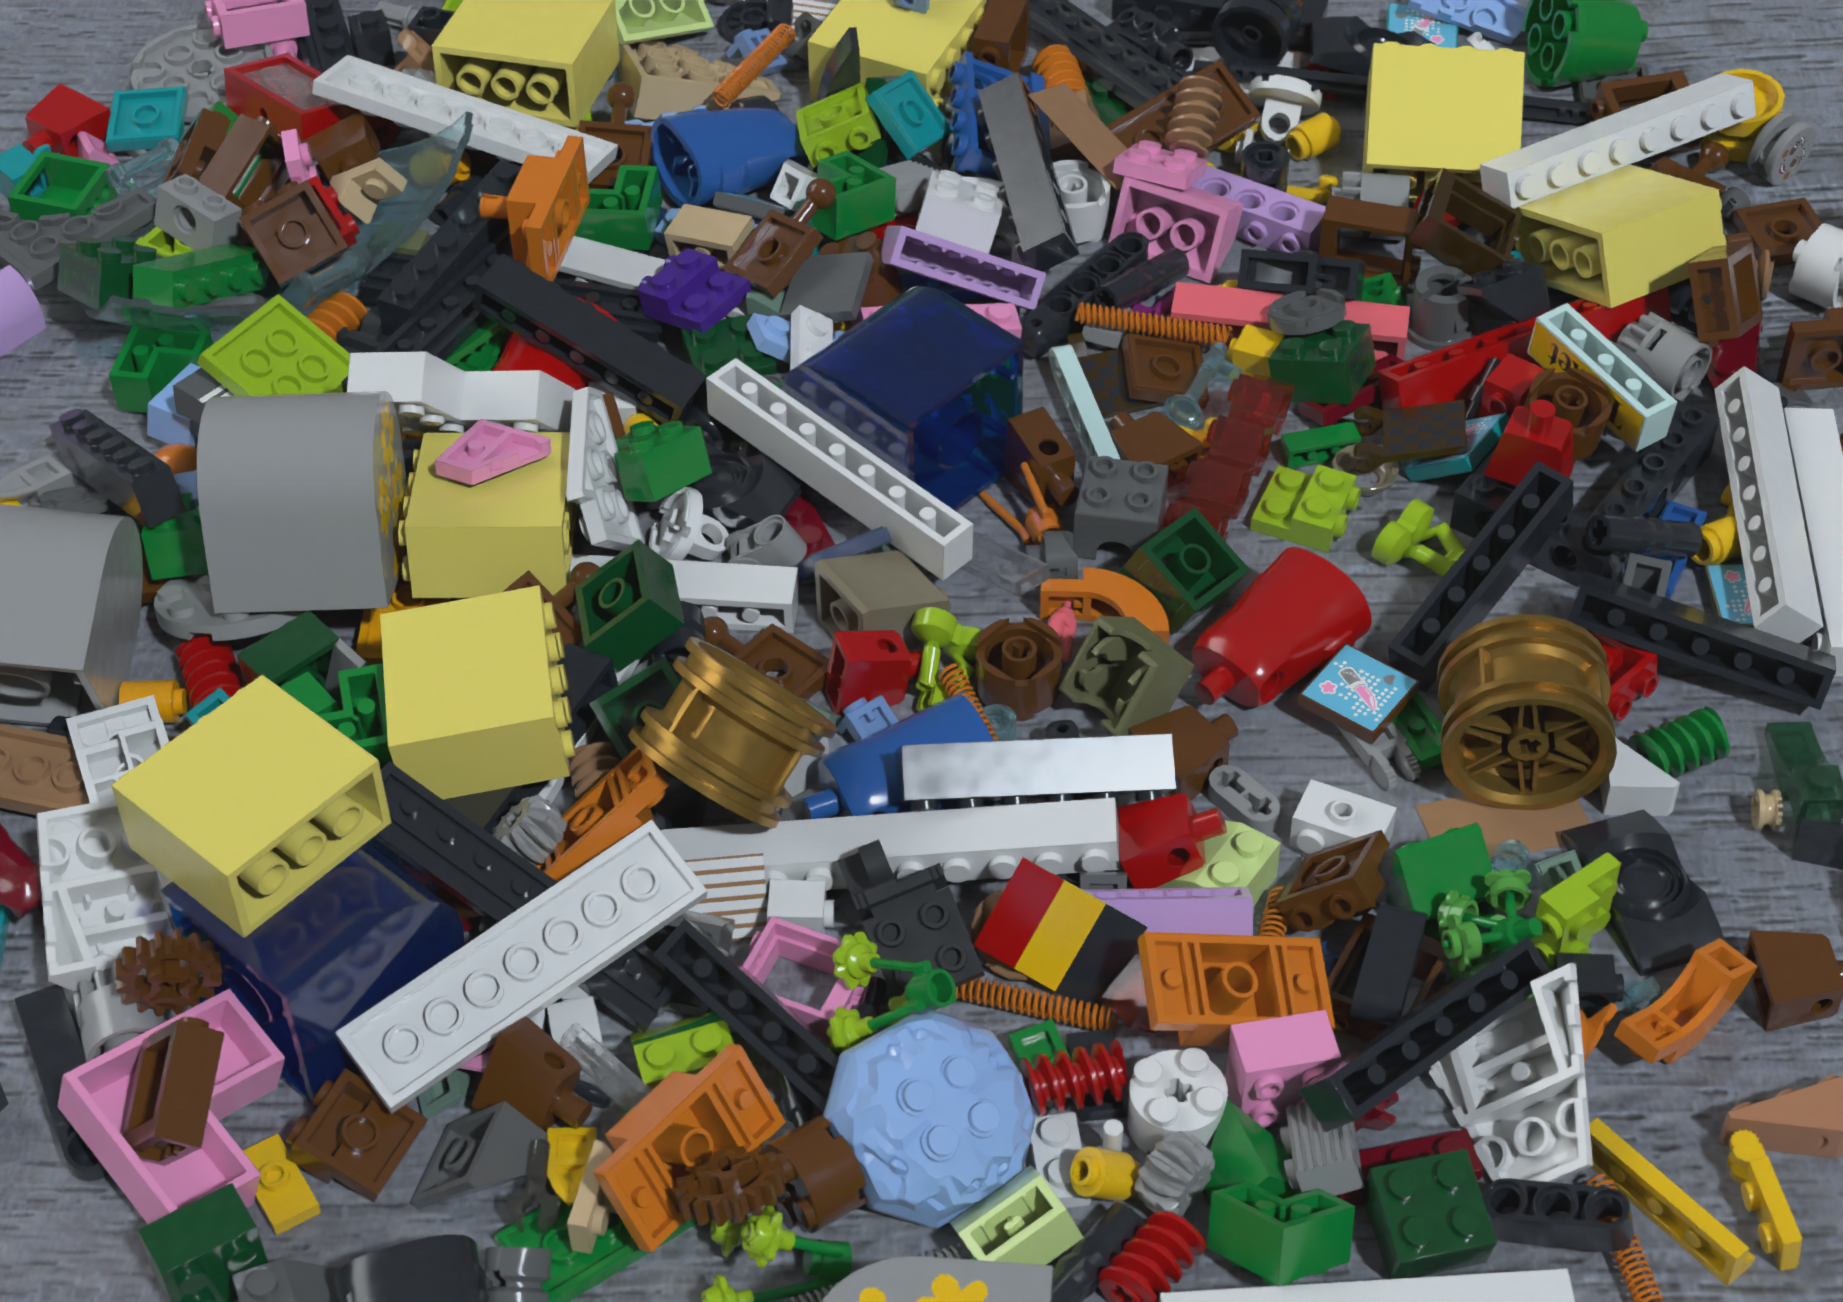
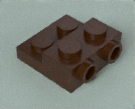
M202 108L182 135L163 183L183 174H187L196 180L199 179L227 136L226 133L231 121L226 115L219 111Z
M308 180L300 184L297 181H292L282 186L277 191V197L266 203L263 200L253 202L243 209L244 215L239 217L241 227L260 258L262 257L280 288L348 250V245Z
M1843 307L1826 308L1823 320L1790 322L1776 377V382L1780 383L1786 390L1796 391L1798 388L1801 390L1843 387Z
M1382 830L1305 856L1276 902L1294 933L1320 930L1329 926L1338 918L1350 919L1352 917H1360L1375 907V901L1385 885V881L1378 869L1381 866V859L1390 846Z
M345 1068L335 1083L329 1079L324 1082L312 1102L318 1108L311 1119L308 1120L301 1116L286 1139V1142L292 1145L287 1159L327 1184L335 1178L375 1202L428 1119L406 1105L391 1114L369 1082Z

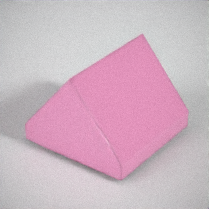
M80 131L77 134L78 158L109 163L112 171L120 167V162L114 152L108 151L105 142L85 131Z

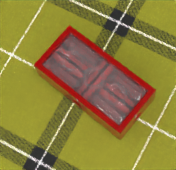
M288 53L224 68L227 107L238 116L242 113L255 120L258 116L266 118L278 127L276 133L281 135V131L296 129L300 141H303L360 111L344 104L336 105L329 103L326 98L312 94L313 81L322 73Z

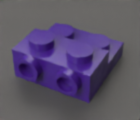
M686 248L678 255H670L666 259L663 269L653 277H644L637 291L644 316L691 332L694 329L703 334L712 325L715 326L746 298L747 293L751 291L749 279L719 270L716 257Z

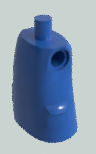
M734 108L716 111L696 109L683 111L672 116L658 117L651 129V159L653 166L658 167L659 180L663 188L679 207H682L683 204L699 207L713 204L715 191L744 194L761 187L775 185L782 166L787 159L805 168L808 161V156L800 141L799 129L784 113L770 108Z
M956 694L870 737L839 747L825 755L818 762V775L823 791L801 798L803 813L806 819H820L834 815L836 817L911 812V804L898 805L896 749L901 745L990 742L994 740L972 704L963 695ZM1001 800L983 801L984 807L1001 804ZM956 802L938 803V810L956 809Z

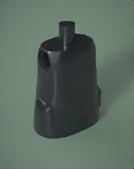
M446 1234L431 1236L383 1248L351 1260L340 1267L334 1277L339 1302H489L485 1272L479 1263L478 1246L475 1240L465 1235Z

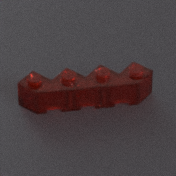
M1253 372L1240 373L1239 379L1234 378L1228 392V401L1232 402L1230 411L1219 414L1218 420L1213 419L1207 433V442L1211 443L1208 454L1198 456L1196 461L1190 463L1185 478V484L1189 485L1187 496L1176 499L1175 504L1170 503L1165 513L1164 527H1168L1196 507L1226 542L1228 538L1226 530L1229 519L1238 518L1249 496L1248 488L1252 475L1259 476L1270 454L1269 445L1272 435L1279 436L1284 426L1295 385Z

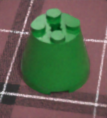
M1529 0L1522 25V32H1528V55H1525L1524 60L1525 71L1535 85L1544 87H1559L1623 73L1630 74L1636 67V58L1641 42L1647 39L1648 24L1646 21L1641 20L1636 5L1627 0Z

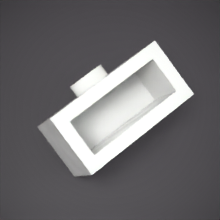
M1311 779L1292 817L1289 846L1300 849L1307 854H1312L1378 830H1382L1388 842H1390L1397 807Z

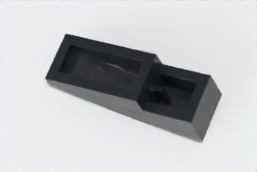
M856 27L848 28L832 52L820 81L817 101L861 83L860 49Z
M1242 249L1237 288L1287 294L1296 291H1306V296L1316 295L1318 288H1325L1344 295L1345 300L1362 301L1366 264L1360 260L1327 258L1312 254Z

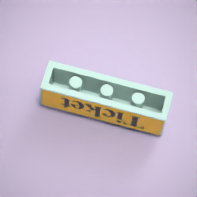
M1568 303L1536 317L1527 353L1546 370L1555 368L1554 373H1567L1568 368H1577L1598 378L1608 390L1607 398L1609 403L1612 402V411L1606 425L1629 447L1637 452L1667 436L1677 405V401Z

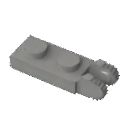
M1393 722L1390 723L1373 744L1337 726L1366 766L1371 767L1375 780L1386 791L1397 787L1398 784L1395 770H1393L1387 760L1391 757L1395 758L1397 768L1404 774L1407 780L1412 781L1421 777L1422 770L1419 761L1414 757L1413 752L1405 743L1407 740Z

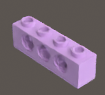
M1206 165L1205 175L1191 185L1192 187L1244 203L1236 238L1275 252L1294 253L1305 249L1317 251L1320 246L1322 219L1326 206Z

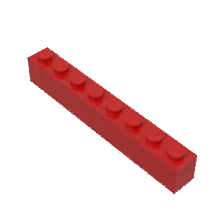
M1668 286L1613 308L1583 298L1568 303L1603 336L1614 343H1617L1625 327L1633 321L1639 323L1640 317L1643 314L1648 316L1650 312H1653L1671 322ZM1540 315L1523 322L1511 323L1377 371L1382 409L1390 410L1464 400L1465 404L1469 403L1470 400L1467 399V396L1473 384L1478 385L1491 357L1502 361L1510 353L1542 367L1527 353L1536 317Z

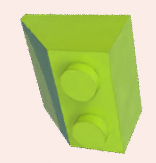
M714 1011L649 1029L645 1033L639 1032L630 1035L646 1096L672 1071L697 1075L729 1043L734 1044L728 1024Z

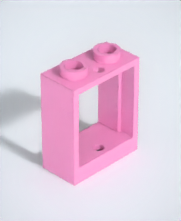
M210 0L204 2L207 21L211 23L214 37L221 38L225 49L310 35L305 0Z
M771 916L763 932L757 931L754 934L749 946L748 957L743 967L762 984H764L779 956L834 975L833 953L841 945L842 940ZM873 972L870 978L875 977V972ZM838 978L821 1010L778 995L775 996L830 1045L827 1029L830 1026L829 1019L835 1016V1009L842 1006L847 1010H852L857 1004H861L867 986L860 987L858 985L856 989L850 990L846 988L844 981Z

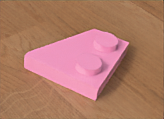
M296 129L281 131L285 163L291 182L297 181L300 184L316 175L320 180L318 168L316 165H313L308 142L301 143Z

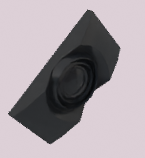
M1358 16L1325 17L1313 19L1310 24L1311 63L1366 77L1369 75L1374 43L1382 44L1393 41L1401 45L1414 46L1435 43L1415 31L1396 33L1384 28L1370 27Z
M704 441L712 473L686 487L694 488L702 495L704 515L716 519L725 527L742 530L772 515L785 517L808 484L767 455L758 454L741 458L732 454H726ZM666 497L656 502L633 501V503L637 507L659 511L660 505Z
M1644 809L1561 832L1560 838L1568 851L1575 849L1582 868L1607 852L1621 863L1616 883L1618 889L1612 899L1609 922L1640 976L1687 964L1695 950L1719 938L1725 941L1706 892L1690 880L1682 867L1671 835Z

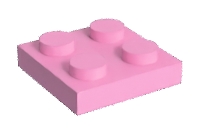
M1142 140L1115 158L1112 173L1186 190L1205 175L1207 160L1197 158V153L1191 150L1176 149L1175 152L1161 149V144L1157 142Z

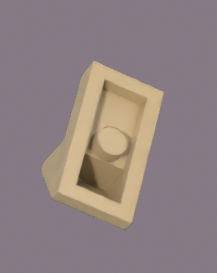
M377 158L332 176L330 184L337 193L339 202L365 224H369L378 202L403 193L408 180L384 160Z
M594 1141L567 1222L572 1251L591 1254L597 1235L604 1236L606 1233L610 1213L618 1214L593 1175V1172L613 1154L605 1141Z

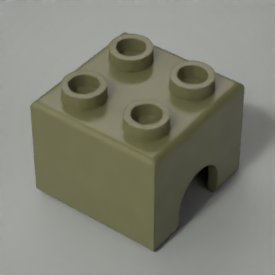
M1098 616L1058 689L1073 702L1089 704L1105 713L1109 719H1102L1101 725L1114 736H1128L1129 728L1169 712L1195 665L1135 617Z

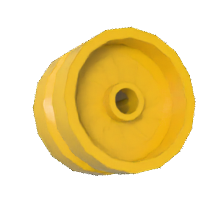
M1736 69L1724 71L1722 73L1753 80L1756 116L1705 135L1701 146L1704 147L1711 142L1721 143L1729 152V161L1746 162L1748 161V155L1753 142L1760 131L1774 116L1783 112L1785 94L1781 84L1773 77L1757 70Z

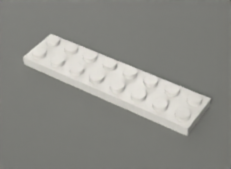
M350 55L345 56L313 81L312 94L326 98L329 103L336 105L344 104L359 109L365 115L380 116L392 120L398 126L413 127L425 131L433 138L449 139L461 143L466 149L482 150L494 154L498 159L506 162L515 161L523 164L527 155L555 157L556 151L562 149L568 135L583 137L588 184L616 159L618 144Z
M650 820L336 1031V1039L392 1114L493 1045L501 1031L524 1016L531 1019L707 898L708 891L653 820Z

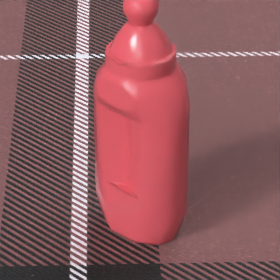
M1065 601L1063 606L1050 616L1047 623L1057 632L1061 640L1063 652L1062 667L1070 658L1077 626L1075 613L1071 609L1073 603L1070 601Z

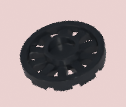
M744 0L729 6L721 16V30L725 38L734 43V37L746 29L756 31L768 28L766 24L767 0Z

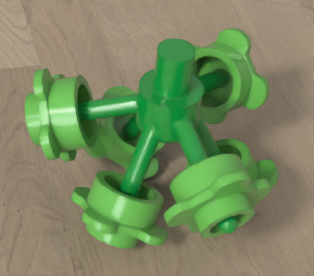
M1504 869L1501 871H1491L1484 877L1485 884L1489 886V891L1485 893L1486 902L1497 910L1506 912L1507 918L1503 915H1494L1491 918L1479 916L1478 904L1471 900L1470 896L1462 895L1460 897L1458 891L1455 890L1448 892L1445 900L1439 907L1437 920L1443 952L1447 958H1454L1457 964L1450 962L1447 965V969L1452 975V981L1481 962L1482 959L1479 958L1481 955H1487L1485 957L1487 958L1495 951L1529 936L1531 940V938L1542 934L1543 926L1538 918L1532 917L1525 920L1521 916H1517L1516 912L1526 906L1532 898V892L1528 889V883L1532 880L1529 871L1525 869ZM1477 926L1488 929L1485 933L1480 934ZM1531 994L1530 996H1528V997H1527L1526 999H1524L1523 1001H1525V1000H1527V999L1533 997L1534 994Z

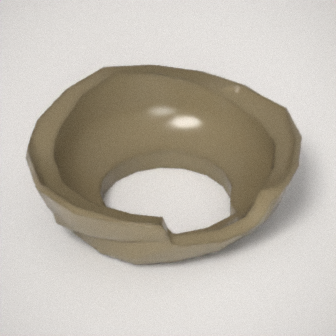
M1356 444L1346 446L1336 453L1332 460L1333 469L1350 473L1356 470V462L1358 460H1366L1369 457H1355L1353 449ZM1398 462L1384 463L1373 472L1380 478L1379 482L1371 487H1361V495H1377L1394 485L1399 473Z

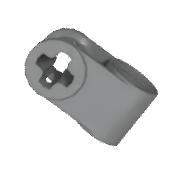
M772 515L759 523L729 535L726 548L730 554L728 563L794 567L806 555L807 544L784 517Z

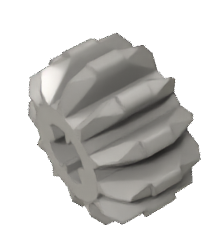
M539 795L523 798L518 805L511 806L510 811L505 816H502L500 823L493 828L492 835L536 866L539 863H544L546 857L550 853L555 852L554 848L563 840V833L566 830L567 823L551 802L544 800Z
M1182 1131L1177 1133L1171 1132L1165 1136L1163 1141L1156 1143L1151 1154L1146 1155L1147 1160L1139 1169V1177L1135 1181L1137 1197L1146 1203V1207L1153 1212L1171 1211L1179 1216L1183 1215L1187 1208L1193 1207L1195 1200L1199 1195L1203 1194L1205 1185L1211 1180L1210 1173L1215 1167L1213 1152L1204 1146L1205 1143L1193 1135L1188 1136Z

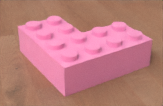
M227 989L63 1074L57 1107L147 1224L230 1183H233L245 1207L248 1208L254 1203L261 1174L219 1120L276 1090L285 1057L233 992ZM181 1017H195L207 1021L209 1028L225 1032L202 1147L166 1166L142 1161L122 1136L142 1041L179 1020Z

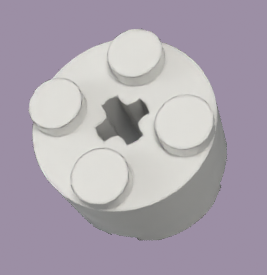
M1063 160L1053 163L1076 243L1100 241L1104 237V231L1109 223V181L1099 171L1096 172L1089 169L1088 162Z
M1823 223L1808 241L1802 239L1796 245L1792 259L1797 263L1788 291L1799 298L1824 308L1843 307V230Z
M1198 1048L1167 1050L1141 1059L1135 1064L1129 1086L1127 1125L1133 1142L1146 1154L1147 1150L1152 1152L1156 1143L1163 1141L1167 1134L1179 1131L1184 1132L1188 1136L1193 1135L1205 1143L1204 1146L1210 1150L1217 1126L1226 1106L1228 1089L1223 1074L1209 1060L1206 1052Z

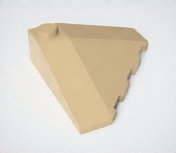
M656 39L625 45L619 44L620 61L617 66L621 82L631 85L636 93V102L629 110L634 118L644 123L655 121L663 113L674 111L677 114L678 112L694 110L693 107L705 104L708 111L729 109L730 105L728 107H721L715 102L713 91L736 66L718 59L714 60V64L709 63L707 59L698 56L699 52L677 43L672 44V48L667 47L664 42ZM759 76L735 100L764 95L771 101L780 99L781 92L772 80Z

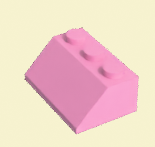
M1125 176L1108 243L1124 232L1141 233L1149 241L1148 260L1170 248H1178L1184 252L1189 260L1190 269L1187 276L1212 283L1235 240L1244 203L1192 186L1186 190H1181Z

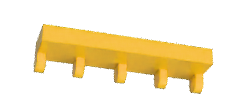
M1598 1117L1589 1123L1593 1166L1590 1168L1597 1174L1606 1173L1605 1177H1602L1603 1179L1613 1180L1615 1182L1614 1186L1626 1195L1630 1203L1722 1283L1728 1286L1753 1264L1756 1257L1749 1252L1750 1248Z

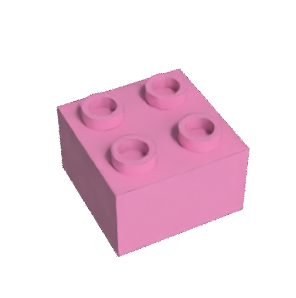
M1326 1010L1231 1025L1225 1075L1229 1097L1232 1103L1260 1126L1269 1127L1277 1122L1288 1121L1287 1107L1289 1105L1296 1107L1298 1102L1306 1103L1299 1089L1341 1060V1054Z

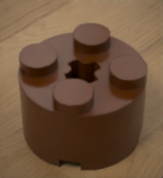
M864 232L837 243L825 244L819 251V255L870 252L874 262L860 307L888 306L894 298L898 302L903 292L902 278L896 267L882 262L883 242L873 232Z
M1555 368L1547 369L1534 378L1523 407L1530 408L1531 403L1536 400H1547L1555 406V417L1568 420L1573 424L1574 465L1576 461L1588 457L1596 450L1611 414L1612 402L1609 403L1607 398L1608 390L1606 386L1592 374L1577 368H1568L1567 373H1554Z
M1023 617V623H1009V618L998 620L986 627L978 637L976 648L977 696L993 710L1007 714L1011 719L1021 722L1031 719L1033 714L1051 706L1061 692L1058 688L1062 683L1063 652L1061 640L1057 632L1040 620Z
M817 1116L766 1144L763 1150L764 1154L774 1151L777 1160L781 1159L787 1180V1183H785L786 1193L778 1195L781 1201L777 1203L778 1212L782 1213L784 1223L790 1229L799 1225L809 1233L821 1230L867 1202V1196H859L858 1190L865 1187L866 1182L855 1154L842 1135L834 1139L825 1128L832 1125V1123L822 1116Z

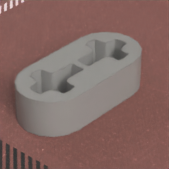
M1221 765L1213 769L1209 776L1207 791L1208 798L1213 805L1219 807L1234 822H1241L1265 835L1277 828L1280 803L1270 791L1237 766Z

